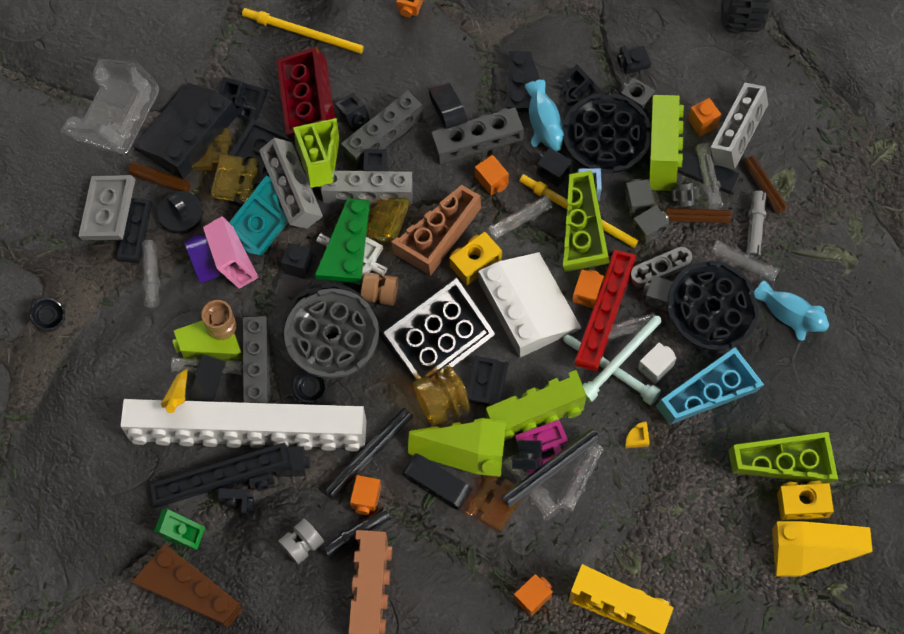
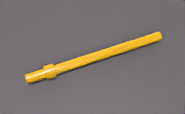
M244 8L242 11V16L256 20L258 24L265 26L269 24L359 54L363 52V45L272 17L269 13L263 11L256 12Z
M525 174L521 176L519 182L533 189V193L540 197L545 196L565 209L568 208V199L547 188L548 185L541 181L537 182ZM602 220L603 231L632 248L636 247L637 239Z

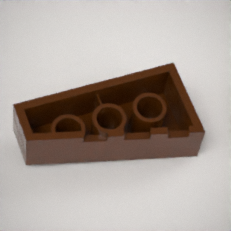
M166 544L160 548L132 581L137 589L150 593L159 599L168 601L227 629L243 610L235 599Z

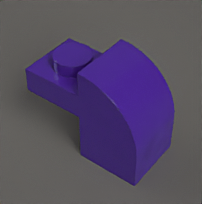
M206 235L193 236L189 241L184 242L200 283L221 276V272L217 269Z

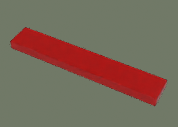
M614 250L579 347L575 366L598 371L636 261L635 254Z

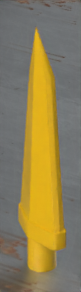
M188 368L176 376L161 402V407L166 408L168 413H174L176 407L185 402Z

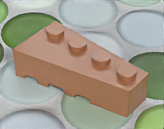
M463 185L458 187L442 200L438 207L433 211L427 212L422 220L416 225H411L406 230V233L391 242L393 254L431 276L481 209L480 195Z
M356 530L359 549L356 550L354 555L355 570L357 571L356 575L353 576L352 582L354 599L351 600L349 634H385L386 619H382L383 609L388 607V594H384L385 585L390 584V570H386L387 561L392 560V546H388L386 532Z

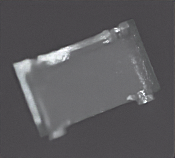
M99 59L93 76L100 89L83 120L78 117H70L66 120L61 131L74 140L114 154H125L129 151L157 98L159 87L155 79L137 61Z

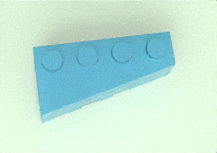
M734 347L661 399L656 407L671 425L755 393L764 384Z

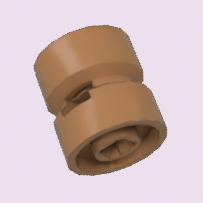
M366 272L363 278L361 296L367 302L375 303L379 300L380 304L394 306L398 289V277L385 275L383 278H380L379 274Z
M213 300L204 306L202 319L208 334L216 340L230 338L236 330V321L230 305L222 300Z

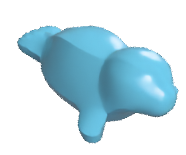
M544 80L529 82L525 85V88L531 96L529 117L534 130L531 144L533 147H537L542 142L548 148L559 151L564 142L563 124L559 111L554 102L545 94Z
M764 280L754 291L756 300L764 302L776 318L792 327L799 341L805 339L806 332L808 331L824 332L829 327V322L822 306H811L800 296L789 292L773 291Z

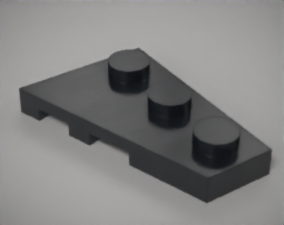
M509 51L506 108L511 109L515 107L517 112H529L531 96L527 92L525 85L529 82L540 80L532 54L529 51Z

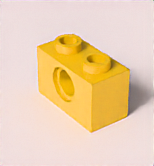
M483 232L481 235L473 236L462 249L457 248L452 252L449 257L450 268L468 286L478 278L479 270L502 260V250L486 232ZM471 255H478L480 258L473 260L469 257Z
M811 481L807 485H798L797 482H788L783 484L777 492L781 521L829 518L834 512L830 483L822 484V481ZM804 495L808 497L810 504L802 503L799 496Z

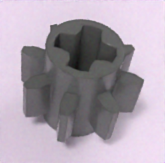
M679 181L676 183V188H671L672 199L677 201L678 206L694 205V199H699V188L693 186V181Z

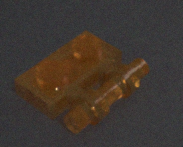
M488 476L487 479L484 478L481 482V489L476 497L473 496L471 498L470 506L466 513L474 517L478 510L483 511L484 514L480 521L502 533L522 498L511 507L505 506L501 496L516 484L505 479L502 485L499 486L495 484L499 478L498 476ZM489 492H492L495 496L490 504L484 502Z

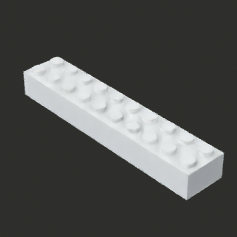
M124 399L121 428L128 439L138 445H144L146 442H156L158 445L179 443L182 446H193L194 443H201L207 447L226 444L232 448H238L241 445H250L252 448H264V446H273L285 442L287 447L304 446L305 450H310L312 447H321V449L332 451L336 448H345L347 451H359V448L363 449L365 447L367 421L364 406L185 401L176 407L174 413H168L166 408L161 407L162 400Z

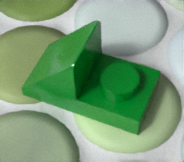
M162 509L154 532L164 536L163 540L166 542L198 550L205 527L169 509Z

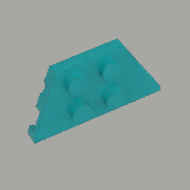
M267 175L229 222L234 227L245 251L261 256L288 223L271 178Z

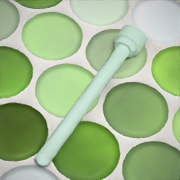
M654 316L592 382L589 381L583 384L588 402L592 403L598 396L597 393L600 391L599 387L661 323L660 316Z
M569 334L563 337V341L577 351L579 350L580 341ZM602 357L599 366L605 368L610 361ZM619 367L613 373L614 376L641 393L640 396L643 397V401L650 406L653 405L661 393V390L656 386L644 385Z

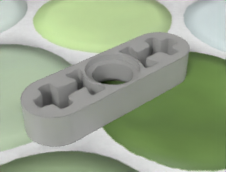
M678 247L638 264L631 271L630 281L634 286L643 288L646 282L651 283L652 275L664 279L681 272L690 266L692 253L685 247ZM678 255L682 258L686 257L685 262H682V260L676 261ZM657 263H664L668 269L665 272H658L655 269V265ZM638 272H640L641 275L646 274L644 280H642L640 277L636 278Z

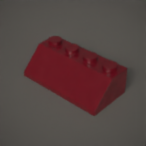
M313 47L277 59L286 135L288 137H295L293 127L335 119L327 60L318 48Z

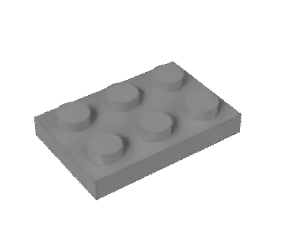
M132 175L91 177L79 231V237L82 240H123L135 184V178Z

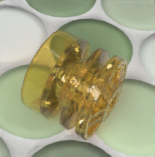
M450 365L443 367L444 376L439 370L435 371L436 383H433L428 376L412 382L418 402L427 420L433 427L447 421L446 409L448 408L454 416L459 415L458 406L464 413L470 410L464 384Z

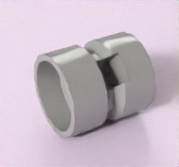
M304 518L293 527V533L287 532L278 540L280 546L297 565L309 556V550L315 551L324 543L319 533Z

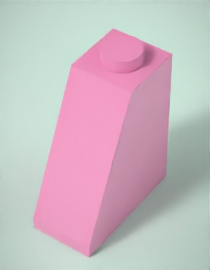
M223 216L203 227L216 267L239 289L258 278L234 227Z

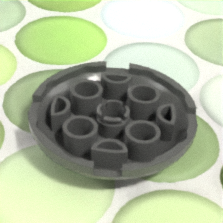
M324 289L306 299L304 297L295 305L285 324L284 339L290 357L302 370L321 378H339L356 372L370 360L378 344L379 327L375 314L363 298L342 289ZM330 333L338 334L337 337L329 340L327 338V335Z

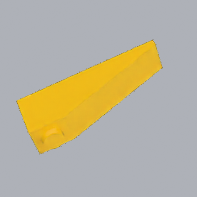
M777 521L772 528L776 577H801L810 572L872 552L870 527L803 521Z

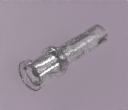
M513 454L506 458L503 464L519 483L530 473L527 469H512V459L516 456ZM539 485L528 493L529 500L543 514V520L547 521L561 510V506L559 504L556 505L548 495L549 491L544 487L541 488Z

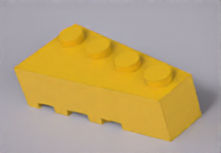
M583 564L580 567L568 601L571 604L645 634H664L674 608L664 599L648 596L639 589L629 587Z

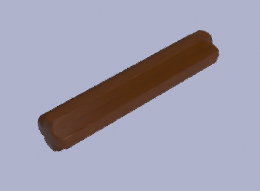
M754 156L746 158L744 166L760 190L766 193V199L775 213L780 214L784 212L787 208L786 203Z
M131 162L128 167L129 174L175 191L189 192L191 185L187 180L135 162Z
M665 209L669 221L730 223L732 218L730 210Z

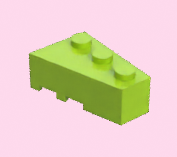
M337 118L293 127L296 149L310 188L333 183L339 146Z

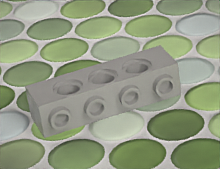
M744 83L711 146L714 165L732 169L736 168L768 106L765 86Z
M273 138L259 152L289 224L308 229L322 218L323 215L293 144Z
M335 171L333 183L321 187L323 202L346 203L347 198L370 200V203L412 204V172Z

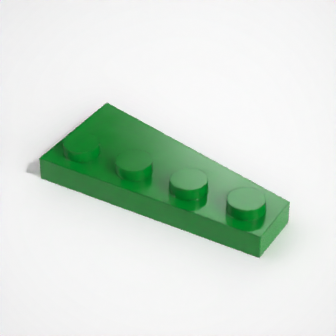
M347 198L315 274V279L361 283L370 200Z

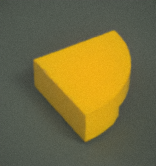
M647 422L639 423L632 428L627 435L625 448L649 447Z

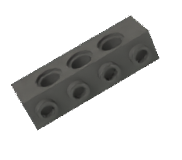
M406 91L341 143L343 156L359 170L364 166V149H385L423 118L422 104L409 91Z
M505 108L491 115H481L477 119L467 121V123L448 129L440 127L431 132L432 144L439 163L444 164L523 140L524 129L516 108ZM497 126H498V127H501L502 129H498V130H497V129H494V127H497ZM473 133H480L481 135L475 136ZM453 139H459L460 141H458V142H453V141H451V140H453Z
M266 316L243 317L244 403L271 404L270 326Z

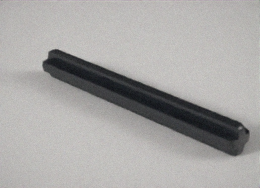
M403 408L325 487V493L332 499L335 498L413 418V414L407 408Z
M590 429L501 496L504 505L511 507L599 440L598 433L594 429Z

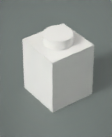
M658 343L640 361L638 370L656 384L674 366L676 361L675 354L668 346Z

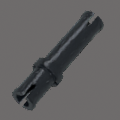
M382 506L376 512L346 531H340L338 536L321 547L327 557L331 559L347 547L349 549L353 547V543L357 541L356 530L373 531L391 520V518Z

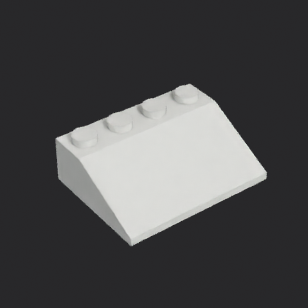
M539 252L499 261L478 271V282L519 358L581 329L579 322Z

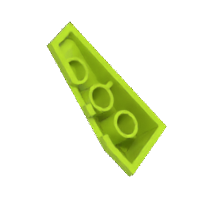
M481 418L475 419L472 423L461 424L458 422L453 423L449 427L439 428L435 426L409 431L408 454L414 455L417 453L428 460L474 474L501 477L506 421Z

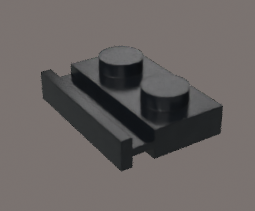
M475 356L466 402L485 406H492L501 402L509 362H500L496 359Z

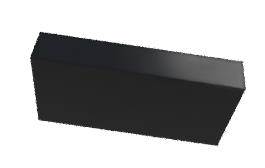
M203 354L189 399L214 402L227 361Z

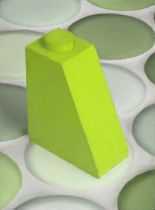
M203 320L174 330L176 339L172 341L177 353L181 352L184 359L202 360L203 354L229 362L243 361L235 333L228 339L216 340L208 334Z

